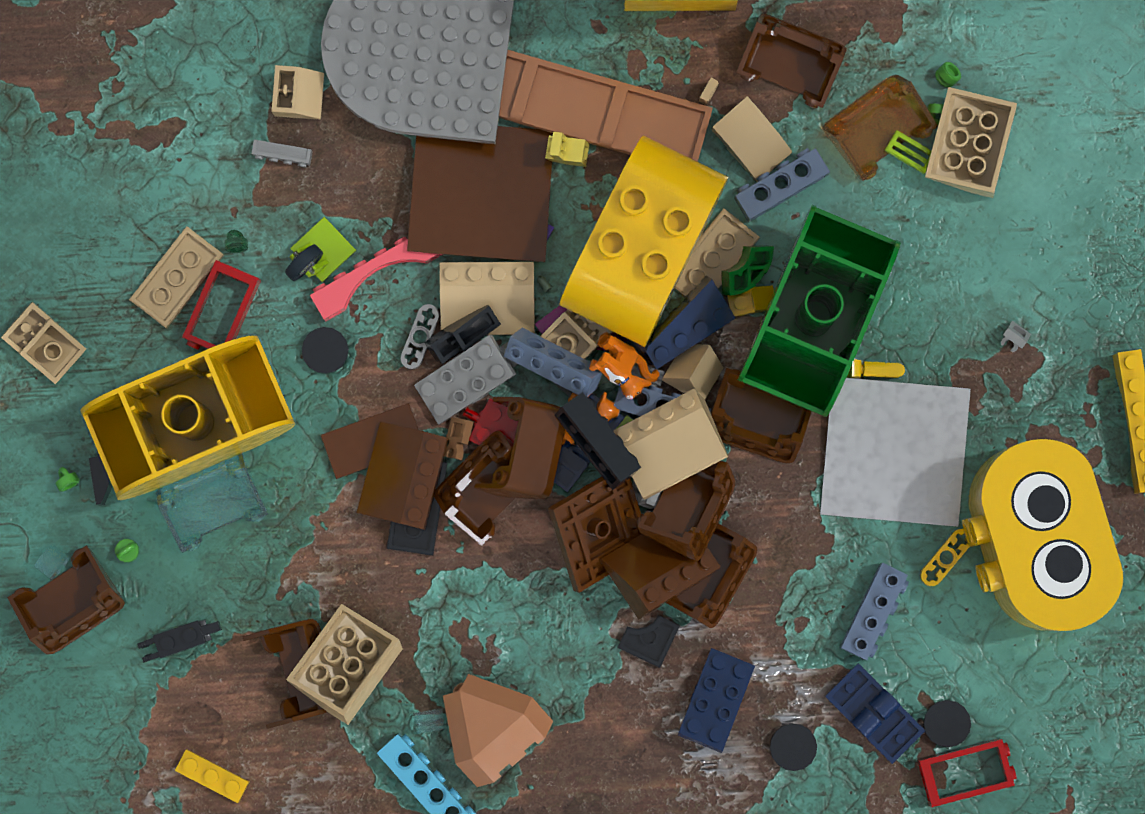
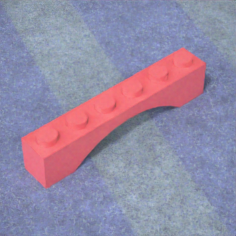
M403 237L394 243L395 247L388 251L384 248L374 254V259L368 262L363 260L354 265L353 271L347 274L344 271L333 278L334 282L327 286L323 283L313 289L314 293L310 297L326 322L346 311L349 301L357 288L378 270L390 265L406 262L428 264L443 254L407 251L408 239Z

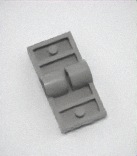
M488 335L414 386L439 425L469 405L487 396L489 392L515 376L516 373L507 358L504 357V353L494 337Z

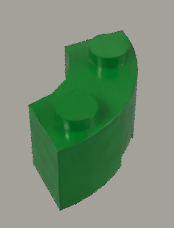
M743 246L742 256L739 261L730 269L721 271L722 294L729 296L738 295L755 287L770 268L774 246Z

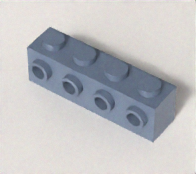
M879 564L839 648L863 660H867L868 657L873 658L878 648V645L875 644L878 636L883 637L889 625L885 622L889 614L894 615L899 604L896 602L899 593L904 594L909 584V581L906 580L907 574L887 564Z

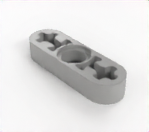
M431 304L423 305L419 309L401 354V362L407 369L414 370L420 367L427 351L425 343L418 344L414 341L413 336L415 332L419 330L424 331L427 334V341L433 336L438 323L439 312ZM432 309V314L435 318H430L427 326H432L430 331L423 326H417L418 322L423 324L425 321V316L422 313ZM412 344L417 348H423L422 352L416 351L417 363L412 362L411 365H408V360L405 357L406 355L410 356L413 348H409V345Z

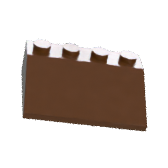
M380 422L356 513L425 530L449 439L420 430Z
M643 534L600 559V562L638 620L711 576L720 568L708 547H706L701 559L696 561Z

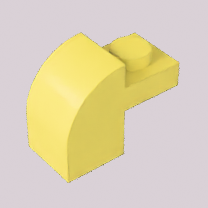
M553 132V136L549 135L545 158L561 164L586 167L590 144L584 139L567 138L563 133Z

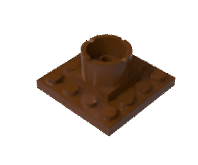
M601 476L548 508L573 590L578 593L609 575L600 562L601 558L642 534L637 526L641 512L630 478L612 490Z

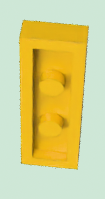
M188 749L185 750L175 769L176 772L236 803H239L250 782Z

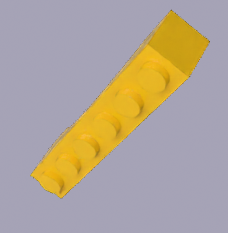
M1139 349L1118 352L1113 355L1116 379L1120 388L1128 426L1131 474L1135 494L1145 492V370L1142 352Z

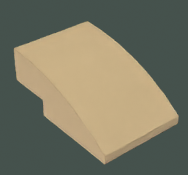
M748 96L712 127L715 135L724 143L727 150L756 182H758L757 178L766 172L770 173L792 153L780 134Z
M31 302L1 336L4 341L54 384L63 377L86 350L79 341L34 302Z
M568 309L540 337L586 359L599 346L597 343L600 335L605 332L611 334L613 331Z

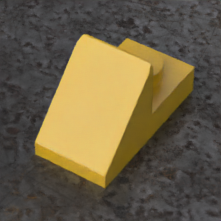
M773 285L753 287L738 295H727L729 308L734 316L738 317L766 311L774 292Z

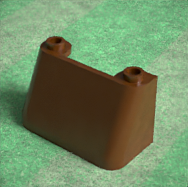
M761 14L736 73L740 74L742 79L753 82L754 79L758 80L761 77L802 94L803 99L806 100V105L813 108H818V106L823 108L847 48L838 42L774 16Z
M726 368L711 412L722 442L782 463L794 462L802 445L812 411L758 388L746 385V383L738 380L739 370Z
M495 431L489 435L438 486L434 494L443 513L481 546L495 534L496 526L493 520L515 499L500 498L474 488L475 483L492 484L494 472L500 466H509L514 443L501 431Z
M719 461L663 490L654 511H646L640 515L637 523L640 533L687 558L699 561L734 491L735 478L729 464Z
M719 523L707 547L720 565V568L711 576L666 603L709 628H714L720 621L757 554L756 545Z
M87 545L73 553L70 560L73 567L37 591L21 587L7 597L29 640L45 654H54L124 607L125 602Z

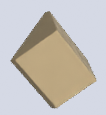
M695 344L675 357L662 381L684 394L695 388L705 399L723 370V366L710 345Z

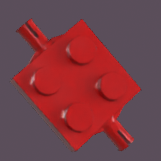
M489 398L485 408L480 413L468 407L465 409L466 412L463 413V416L475 422L469 441L480 445L495 431H501L514 443L518 421L508 417V407L493 402L491 398Z

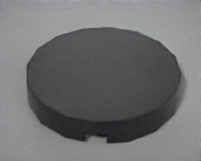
M321 327L314 329L307 335L302 345L304 361L310 369L317 373L329 374L336 372L344 366L348 358L349 347L347 340L339 331L333 328Z
M942 700L937 701L928 708L923 726L930 741L938 746L953 747L966 739L970 733L971 720L964 706L956 701Z
M791 723L783 725L774 733L770 741V752L777 765L785 770L798 771L805 769L812 763L817 753V743L815 736L808 728L800 724Z

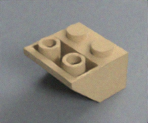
M275 65L272 99L273 115L275 117L321 120L324 73L301 67Z

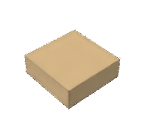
M711 77L699 98L700 103L708 105L719 83L717 80Z

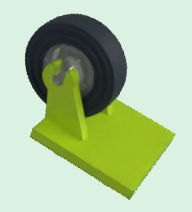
M323 217L290 248L294 253L289 257L292 262L285 270V273L292 281H296L306 274L308 278L316 275L323 283L356 252V249Z

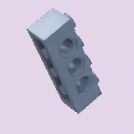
M809 148L803 150L796 155L798 159L790 163L787 160L776 167L778 171L771 175L769 172H766L757 178L758 182L752 186L746 184L737 190L738 194L735 195L734 200L748 223L829 175L830 171L816 148L812 151ZM798 166L804 167L807 175L805 177L797 176L794 171L795 168ZM778 178H783L787 182V187L779 189L775 186L774 181ZM757 190H763L767 194V199L759 201L755 198L754 193Z
M523 327L510 337L504 357L577 395L583 392L588 397L597 389L602 376L598 369L595 371L589 369L591 362Z
M649 386V389L643 388L640 393L645 395L647 403L643 406H637L633 399H627L623 395L621 387H619L614 404L620 412L639 418L656 409V404L659 401L669 402L681 395L672 393L671 396L662 394V389Z

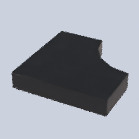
M658 615L655 621L647 627L636 629L627 626L617 648L660 668L680 625Z

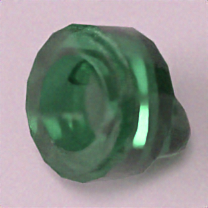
M230 230L227 233V240L224 242L227 252L241 253L249 248L248 239L244 238L240 231Z

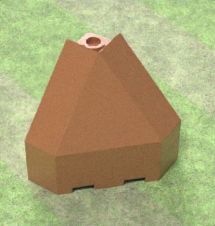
M470 674L467 675L464 683H459L453 689V693L443 695L455 764L476 787L491 784L501 777L499 774L501 770L508 764L513 767L527 754L525 750L534 742L539 744L546 738L553 723V720L533 697Z

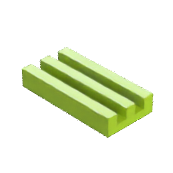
M895 130L884 149L885 152L922 174L926 173L932 150L900 131ZM897 138L929 156L928 159L897 142ZM895 146L903 152L907 153L908 155L912 156L913 158L919 160L920 162L924 163V166L922 167L921 165L917 164L916 162L912 161L906 156L900 154L899 152L892 149V147Z

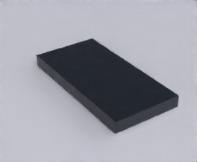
M446 462L442 463L436 489L445 480L448 464ZM435 497L432 501L425 530L395 522L390 523L387 549L434 556L441 510Z

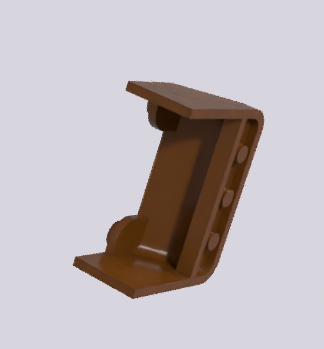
M493 397V402L508 407V417L518 421L509 466H500L494 472L492 484L475 483L474 488L500 498H547L553 489L565 428L555 417L556 412L561 407L522 397Z
M307 619L243 636V641L261 637L262 645L268 653L279 652L285 679H287L321 633V628L316 620ZM286 680L290 698L281 702L280 713L282 720L266 724V728L269 729L327 713V711Z

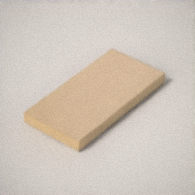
M723 208L701 235L675 289L686 297L691 290H694L701 283V280L706 275L714 281L719 289L722 285L721 271L733 267L742 256L743 246H754L760 237Z
M186 226L129 300L165 328H168L209 276L215 260L220 261L224 254Z

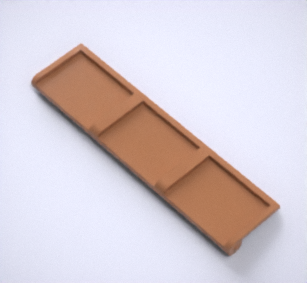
M508 50L499 118L550 133L560 132L568 138L584 139L589 144L628 155L632 154L638 141L644 135L698 162L713 108Z

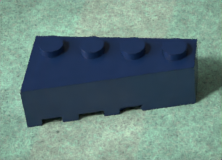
M706 275L701 280V283L694 290L690 291L685 300L669 313L670 315L665 321L655 328L648 349L644 353L650 363L658 369L736 319L710 277Z

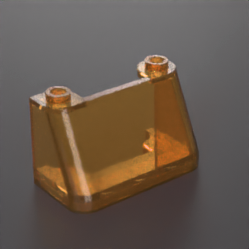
M892 75L828 120L823 125V130L857 177L864 181L876 175V170L879 167L876 162L889 154L884 149L895 130L910 138L913 136L924 139L930 136L933 132L932 130L938 127L912 82L899 75ZM897 138V140H896V141L899 142L900 144H902V143L905 142V141L901 140L900 138Z

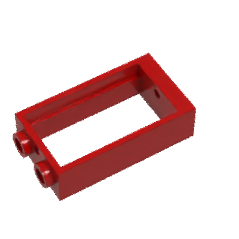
M215 260L182 338L187 340L186 345L197 350L200 347L209 349L216 346L192 334L219 273L249 285L225 342L236 339L261 283L258 277Z
M998 738L918 759L917 762L929 806L936 807L1015 786L1014 780L1017 779L1014 766H1009L1007 757L1010 756V750L1007 742L1003 743V740ZM994 747L997 748L1005 781L939 798L930 764Z

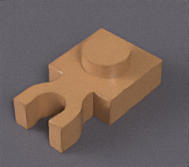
M451 417L446 436L449 439V445L446 448L445 457L462 460L464 454L463 445H468L473 426L472 421Z

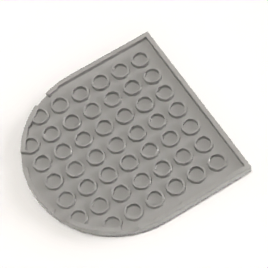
M333 0L324 21L321 40L322 59L328 80L336 95L351 112L379 129L406 135L496 144L514 0Z

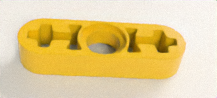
M963 529L955 530L920 572V579L925 585H938L969 548L968 543L966 545L960 544L956 548L960 550L958 555L953 548L947 546L949 543L952 546L958 541L956 535H963ZM943 551L951 552L953 560L950 564L946 565L940 561V554ZM934 561L940 567L945 568L943 573L941 569L935 573L936 581L926 580L928 577L926 571H933L936 568L932 564Z

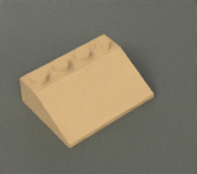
M948 87L925 178L970 193L993 198L1017 103Z
M534 262L440 263L441 330L468 314L489 305L501 325L488 335H513L522 327L535 334Z
M695 388L614 430V433L621 437L624 446L637 458L641 466L632 478L644 500L728 457L706 401Z
M341 604L286 680L328 713L349 725L403 648L398 638Z

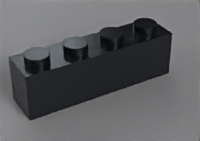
M583 392L564 404L556 412L555 417L612 490L631 478L641 468L637 458L624 446L621 437L614 433L607 419L599 414L592 400L586 397Z

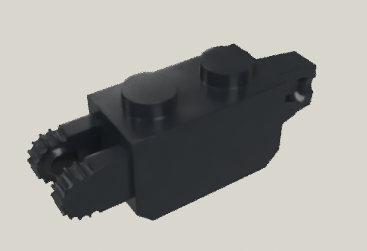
M197 620L154 635L153 638L137 643L139 649H143L156 644L158 652L142 657L143 663L206 644L212 640L210 634L221 631L222 628L219 621L207 624L206 620Z

